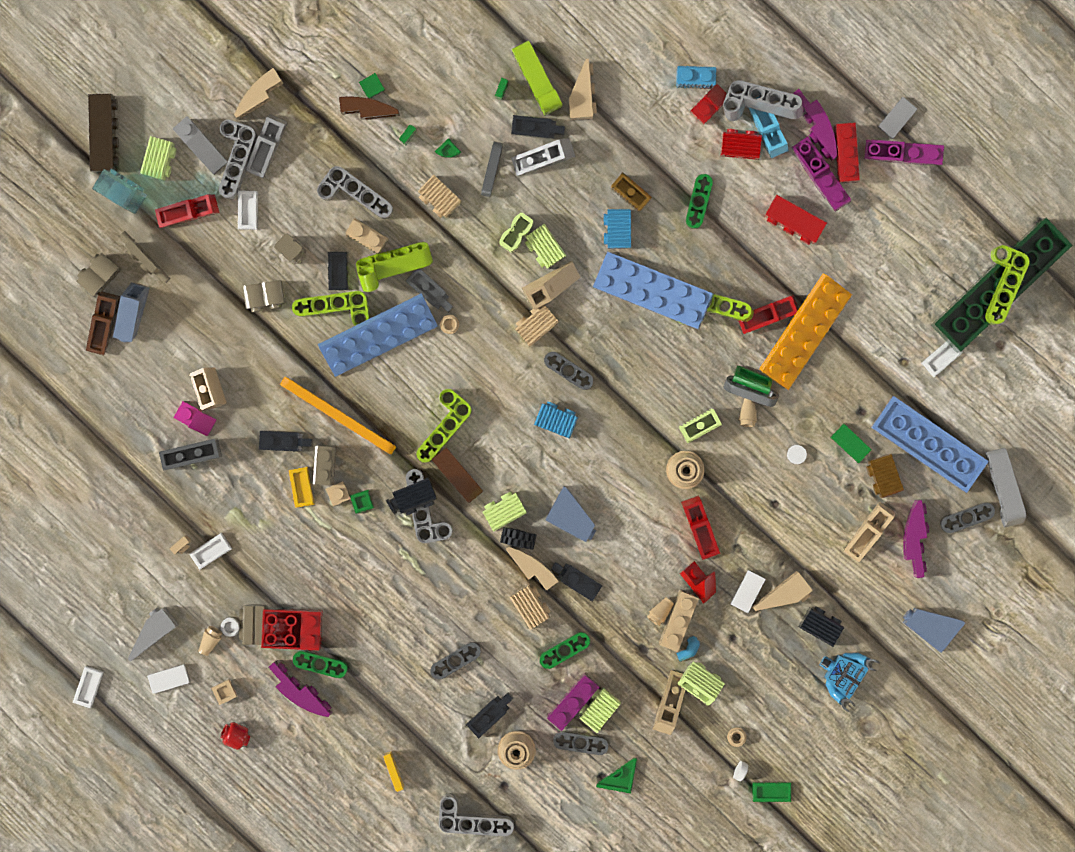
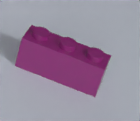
M584 673L547 715V719L562 731L599 689V685Z

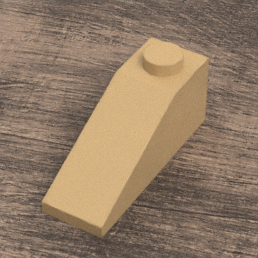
M796 571L756 602L752 608L758 611L797 603L800 600L804 602L811 596L810 592L813 590L800 573Z
M670 671L653 730L671 735L675 729L685 689L678 685L683 675L682 673Z

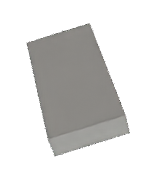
M902 97L878 128L893 139L916 112L917 108Z

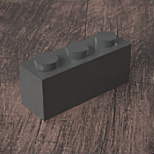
M215 438L160 451L159 456L164 471L220 458L222 453L219 440Z

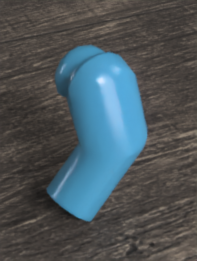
M689 637L687 649L676 653L680 662L696 655L700 647V641H698L697 637Z

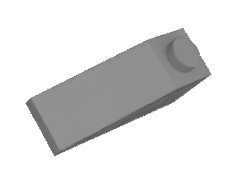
M188 116L173 128L213 175L228 163Z
M569 138L556 140L514 156L511 159L516 175L519 176L574 158L575 154Z
M157 607L149 613L151 617L146 620L128 657L129 661L134 660L178 626V623L165 607L162 609Z

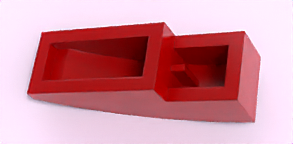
M207 194L155 209L159 228L220 213L215 194Z
M794 295L753 310L752 319L746 322L739 321L743 334L795 315L799 308Z
M699 495L682 501L684 513L702 560L720 554Z

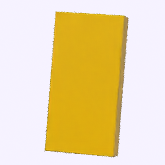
M308 467L289 470L295 508L314 505Z
M392 751L384 754L383 758L395 791L398 792L404 789V784Z

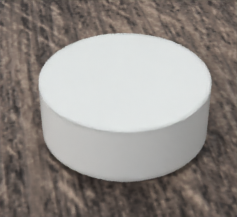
M793 445L787 451V458L793 464H801L806 459V450L800 445Z
M228 617L221 623V631L228 637L238 634L241 628L240 622L234 617Z
M740 761L734 771L733 778L742 781L747 774L748 764Z

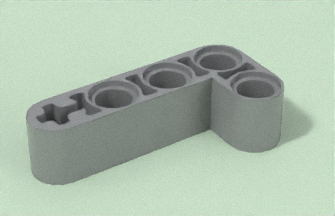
M741 80L734 81L730 85L723 104L725 116L730 121L740 119L745 107L790 119H798L803 114L802 100L799 96Z
M224 120L220 125V132L226 138L235 141L219 186V192L224 198L231 200L237 197L246 173V167L257 141V133L250 126L232 120ZM228 125L234 126V131L231 134L225 133V128ZM246 131L252 132L250 140L243 139V134ZM240 149H245V157L242 159L237 158V152ZM234 167H238L240 170L239 175L236 177H232L230 174L231 169ZM228 178L237 181L236 184L227 181ZM225 188H232L233 192H229L227 195V192L224 191Z
M339 166L332 167L317 188L318 195L325 201L332 200L341 189L382 219H388L393 214V207L387 200ZM336 171L343 173V177L339 181L333 179V174ZM353 182L358 183V190L350 192L348 189L349 184ZM326 186L331 187V194L329 196L322 195V189ZM366 194H372L374 196V200L372 203L368 204L364 202V196ZM377 202L382 207H386L387 205V209L389 212L387 214H381V210L375 205L377 204Z
M1006 448L986 452V460L989 461L987 464L1001 506L1000 517L1004 528L1024 523L1026 511Z
M419 469L410 470L406 475L407 486L415 483L414 480H410L413 472L416 475H420L417 482L424 480L423 472ZM422 505L416 508L417 512L424 510L427 513V518L423 521L417 518V512L412 513L416 537L420 542L429 543L446 540L452 535L453 528L450 523H432L430 506L424 508ZM445 525L449 528L447 536H442L439 533L440 526ZM422 529L430 531L429 539L421 538L420 531Z
M445 794L441 799L439 827L445 833L508 836L513 832L514 821L509 816L457 813L458 799L455 795ZM451 799L454 802V806L447 808L444 805V801ZM449 818L453 821V825L446 827L443 824V820ZM468 819L472 822V826L465 828L462 825V821ZM487 820L492 826L489 829H484L481 823ZM495 821H497V825H503L504 822H507L509 826L507 830H504L503 826H497V830H494Z

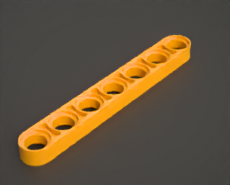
M286 376L281 381V386L385 452L392 455L396 449V446Z

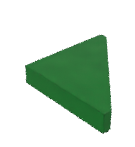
M632 758L596 783V787L631 794L637 758Z

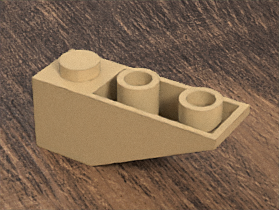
M589 59L585 60L569 97L570 121L593 119V114L597 113L596 102H592V95L595 94V84L590 81V75H594L593 64H589Z
M570 261L522 287V290L529 304L535 310L552 301L581 277L573 261Z

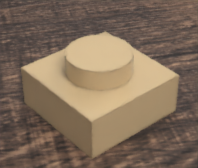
M344 481L326 488L333 506L351 499Z
M186 535L170 548L173 554L178 552L183 554L190 548L188 545L191 542L190 538Z
M230 679L211 688L219 705L237 697Z

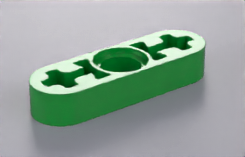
M708 174L699 175L694 183L685 219L686 225L691 229L699 228L704 220L713 184L712 178ZM703 178H706V182L709 183V186L706 185L703 191L707 192V195L695 192L696 189L700 191L701 184L698 181H701ZM696 196L704 198L703 206L697 207L694 205L693 200ZM691 208L703 211L702 214L698 212L697 219L700 222H697L695 225H692V221L689 220V217L692 218L695 212L691 211Z
M578 632L543 652L540 656L541 666L551 669L586 649L590 644L588 634ZM578 636L586 637L585 645H576L577 650L574 651L569 641L573 640L574 644L578 641ZM562 645L570 647L571 651L566 656L561 655L559 652V648ZM556 649V653L561 659L557 661V657L552 659V664H544V656H553L554 653L552 651Z
M304 650L296 652L293 656V664L300 669L334 678H342L348 671L347 664L342 660ZM301 654H303L304 658L307 660H310L311 656L314 657V659L311 662V667H308V662H303L302 664H299V660H297V657H300ZM317 659L325 661L326 666L324 669L319 670L315 667ZM329 661L333 662L331 666L334 667L340 664L344 672L336 674L335 669H330V672H327Z

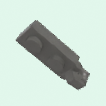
M416 269L406 279V282L419 294L422 293L424 299L433 307L439 309L442 306L448 313L453 309V306L447 301L449 296L421 269Z

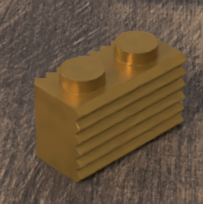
M623 172L611 185V190L617 192V195H620L637 212H641L652 198Z
M892 454L868 461L869 466H866L869 477L873 476L875 484H872L876 495L884 498L904 491Z

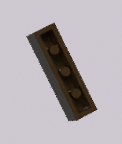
M88 94L90 171L92 173H117L116 168H119V157L116 156V149L119 148L116 129H118L119 124L118 118H115V110H118V100L112 94Z

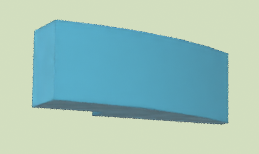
M748 108L759 134L762 135V141L770 157L774 158L789 151L788 143L780 130L775 115Z

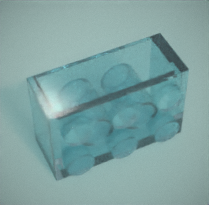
M104 169L92 188L102 196L134 214L137 213L147 196L143 192V187L113 169H110V171Z

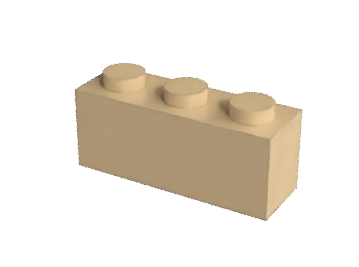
M682 590L679 591L659 641L661 646L676 652L679 651L699 600L697 596Z

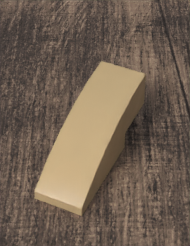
M274 68L260 77L244 95L234 114L238 120L271 101L268 93L283 84Z
M879 502L852 537L844 552L860 562L882 535L884 529L893 520L895 512Z
M511 546L506 548L526 577L531 579L533 576H536L546 591L559 582L551 570L530 554Z

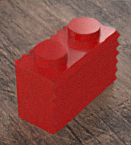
M727 129V132L722 133L720 157L759 160L762 135H757V131H746V134L738 133L737 129Z

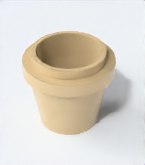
M691 451L675 453L670 457L666 465V474L669 481L681 489H690L697 486L703 479L705 472L703 461L697 454ZM684 467L690 468V472L688 474L683 473Z
M511 731L505 734L499 741L498 757L510 769H523L534 760L536 746L531 736L527 733ZM516 749L519 750L520 755L514 756L513 751Z

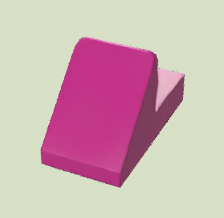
M182 401L173 417L205 436L209 435L217 419L185 401Z

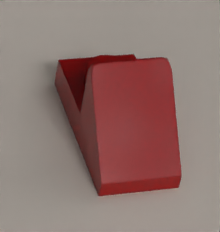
M716 84L690 112L704 125L723 106L727 93Z
M694 561L680 573L703 604L716 593L715 571L706 576Z

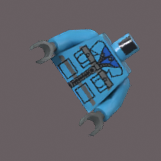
M860 653L837 655L834 661L824 656L819 666L827 670L824 678L826 679L825 685L830 696L842 705L845 711L850 712L846 708L849 703L855 707L854 702L850 698L868 669L877 671L873 669L872 664L874 662L880 664L878 660L870 659Z

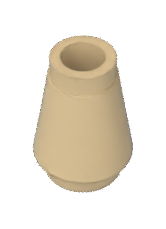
M744 398L738 419L740 426L755 427L757 414L754 401Z
M665 597L664 600L649 611L650 614L647 618L657 626H660L661 623L664 624L674 603Z
M213 626L205 629L198 651L208 656L222 639V632Z

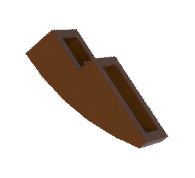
M354 96L339 97L342 115L360 113L361 120L400 116L398 109L377 100Z
M103 291L98 295L95 313L92 315L86 351L105 355L113 330L120 296Z
M447 447L432 459L468 503L483 492L482 488Z

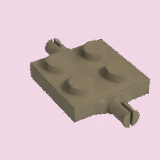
M126 231L120 234V237L127 243L125 245L128 248L126 252L134 260H139L142 263L140 267L147 274H155L164 284L171 279Z

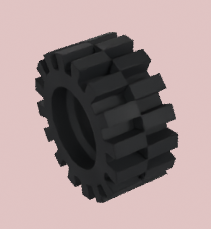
M503 527L500 543L534 550L537 534Z

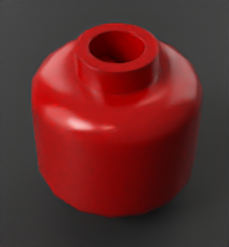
M231 722L229 725L226 724L220 738H222L224 745L240 750L243 746L248 745L250 735H248L247 727Z

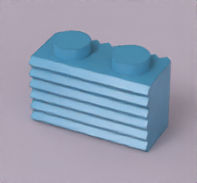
M677 66V88L684 86L685 88L699 87L701 89L703 87L705 89L707 87L709 89L716 85V67Z
M608 209L607 214L603 216L604 225H607V233H604V245H607L608 249H631V209Z
M548 401L547 404L542 403L534 425L570 439L578 419L575 416L576 412L566 408L563 412L557 409L558 405Z

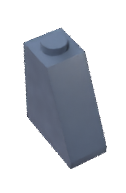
M131 282L121 295L113 334L114 338L119 339L121 342H132L137 336L149 287Z
M563 486L545 520L584 542L587 539L592 540L596 532L593 529L595 524L567 487Z
M918 608L909 609L903 617L905 620L902 622L940 653L944 651L965 624L960 619Z

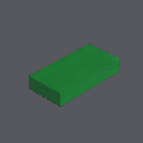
M737 365L732 381L769 394L773 379Z
M844 423L830 437L858 464L872 450Z
M752 782V801L791 802V782Z

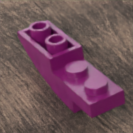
M800 89L796 90L793 94L799 96L802 100L804 119L808 124L812 123L814 125L808 130L810 133L808 135L814 144H819L822 148L820 151L826 159L834 160L837 157V148L828 116L817 99L810 104Z
M808 136L792 146L794 153L814 185L835 212L851 202V198L831 172L829 165Z
M866 139L864 159L914 165H943L945 146Z
M920 499L915 500L910 509L903 537L904 559L912 560L915 578L925 577L924 573L927 572L926 562L922 561L924 545L923 542H920V539L927 538L929 524L925 522L924 515L927 514L926 504L922 503Z
M275 661L268 667L281 681L275 687L291 702L320 716L329 717L332 714L330 710L332 707L326 700L322 701L317 696L319 692L316 688L306 684L301 689L299 687L301 685L296 677H290L287 673V667L282 662L278 663Z

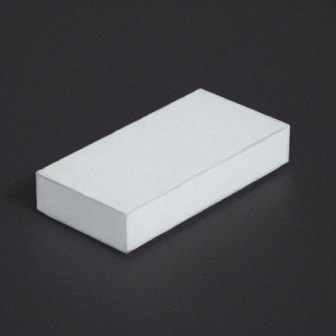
M238 191L239 230H258V191Z
M945 342L921 364L935 377L959 357L963 351L957 353Z
M220 533L189 555L200 570L230 551L232 547L223 533Z
M748 570L731 605L748 613L765 579Z
M185 664L147 676L153 694L190 683Z
M85 666L73 703L92 708L104 671Z

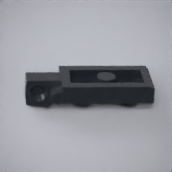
M513 115L511 135L554 139L555 135H565V126H558L556 121L551 119Z
M260 431L259 450L298 452L302 451V446L312 447L313 439H303V434L298 432Z
M555 562L551 567L552 570L559 574L557 578L562 583L592 602L603 586L567 563L563 567Z
M508 692L502 698L499 696L493 698L466 723V726L479 739L507 713L509 709L507 704L514 697Z

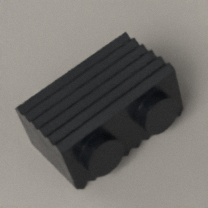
M429 478L392 492L400 513H406V516L417 512L416 508L423 505L424 508L434 505V500L437 499Z
M817 606L814 609L809 607L798 627L834 647L844 630V626L840 625L842 621L834 616L831 618L824 615L825 611Z

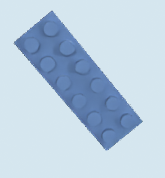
M610 252L606 253L593 288L698 330L714 295L711 292Z
M421 293L319 343L318 346L336 377L438 327Z
M892 396L871 427L965 493L969 491L989 462L895 396Z

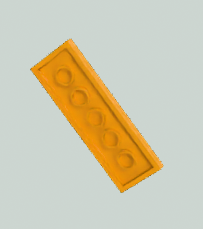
M823 273L759 370L789 390L852 294Z

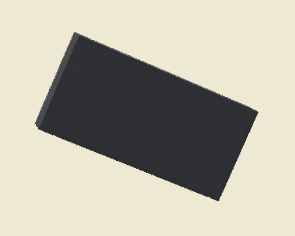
M328 252L329 291L348 290V252Z

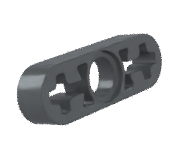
M493 142L481 191L482 196L491 197L503 143Z
M549 352L545 355L544 363L549 369L582 390L592 387L593 377L589 373L556 352ZM549 356H557L556 360L561 363V360L565 361L560 371L556 370L559 367L556 364H552V366L548 364L549 360L547 358ZM571 365L574 368L572 376L564 375L563 368L565 366ZM578 370L582 372L579 375L582 378L589 377V385H584L583 387L580 385L581 381L579 379H576V382L572 380L577 375Z
M733 375L726 378L723 387L729 393L768 407L775 406L778 401L779 394L773 389H770L769 394H765L732 381Z
M980 503L943 517L940 521V527L946 533H954L991 519L995 514V509L990 503ZM983 506L990 508L988 516L985 514L978 515L980 519L977 520L974 509H976V512L983 511ZM966 512L971 513L973 516L970 523H964L962 520V516ZM958 515V521L962 526L959 527V524L956 523L952 525L951 530L945 527L948 519L956 521L955 516Z
M469 642L438 660L430 669L432 677L438 680L443 679L474 661L480 656V646L475 642ZM469 646H471L472 648L476 647V655L473 656L472 654H469L468 656H466L468 660L465 661L464 656L460 653V651L463 650V653L465 654L469 651ZM454 655L461 658V664L458 666H453L450 663V658ZM447 660V664L452 670L448 671V668L442 671L443 675L435 674V666L438 665L441 668L445 665L443 661Z
M559 731L553 738L555 747L561 750L594 755H603L608 751L607 740L599 736ZM564 735L566 740H570V736H574L572 740L573 747H569V742L559 745V741H556V739ZM578 738L586 740L584 748H578L575 745V741ZM589 739H593L592 744H598L599 741H602L605 748H601V751H598L597 747L591 746L592 750H588Z

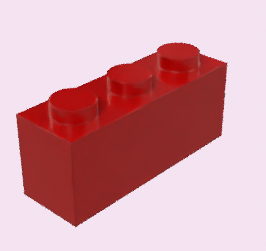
M856 123L836 124L834 126V136L837 148V180L840 184L857 183L860 181Z
M779 195L774 197L764 215L768 223L773 226L778 224L784 227L783 231L791 236L793 234L800 236L799 240L807 245L817 242L827 222Z

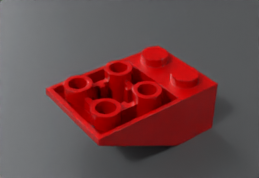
M263 609L261 648L319 651L322 639L323 610Z

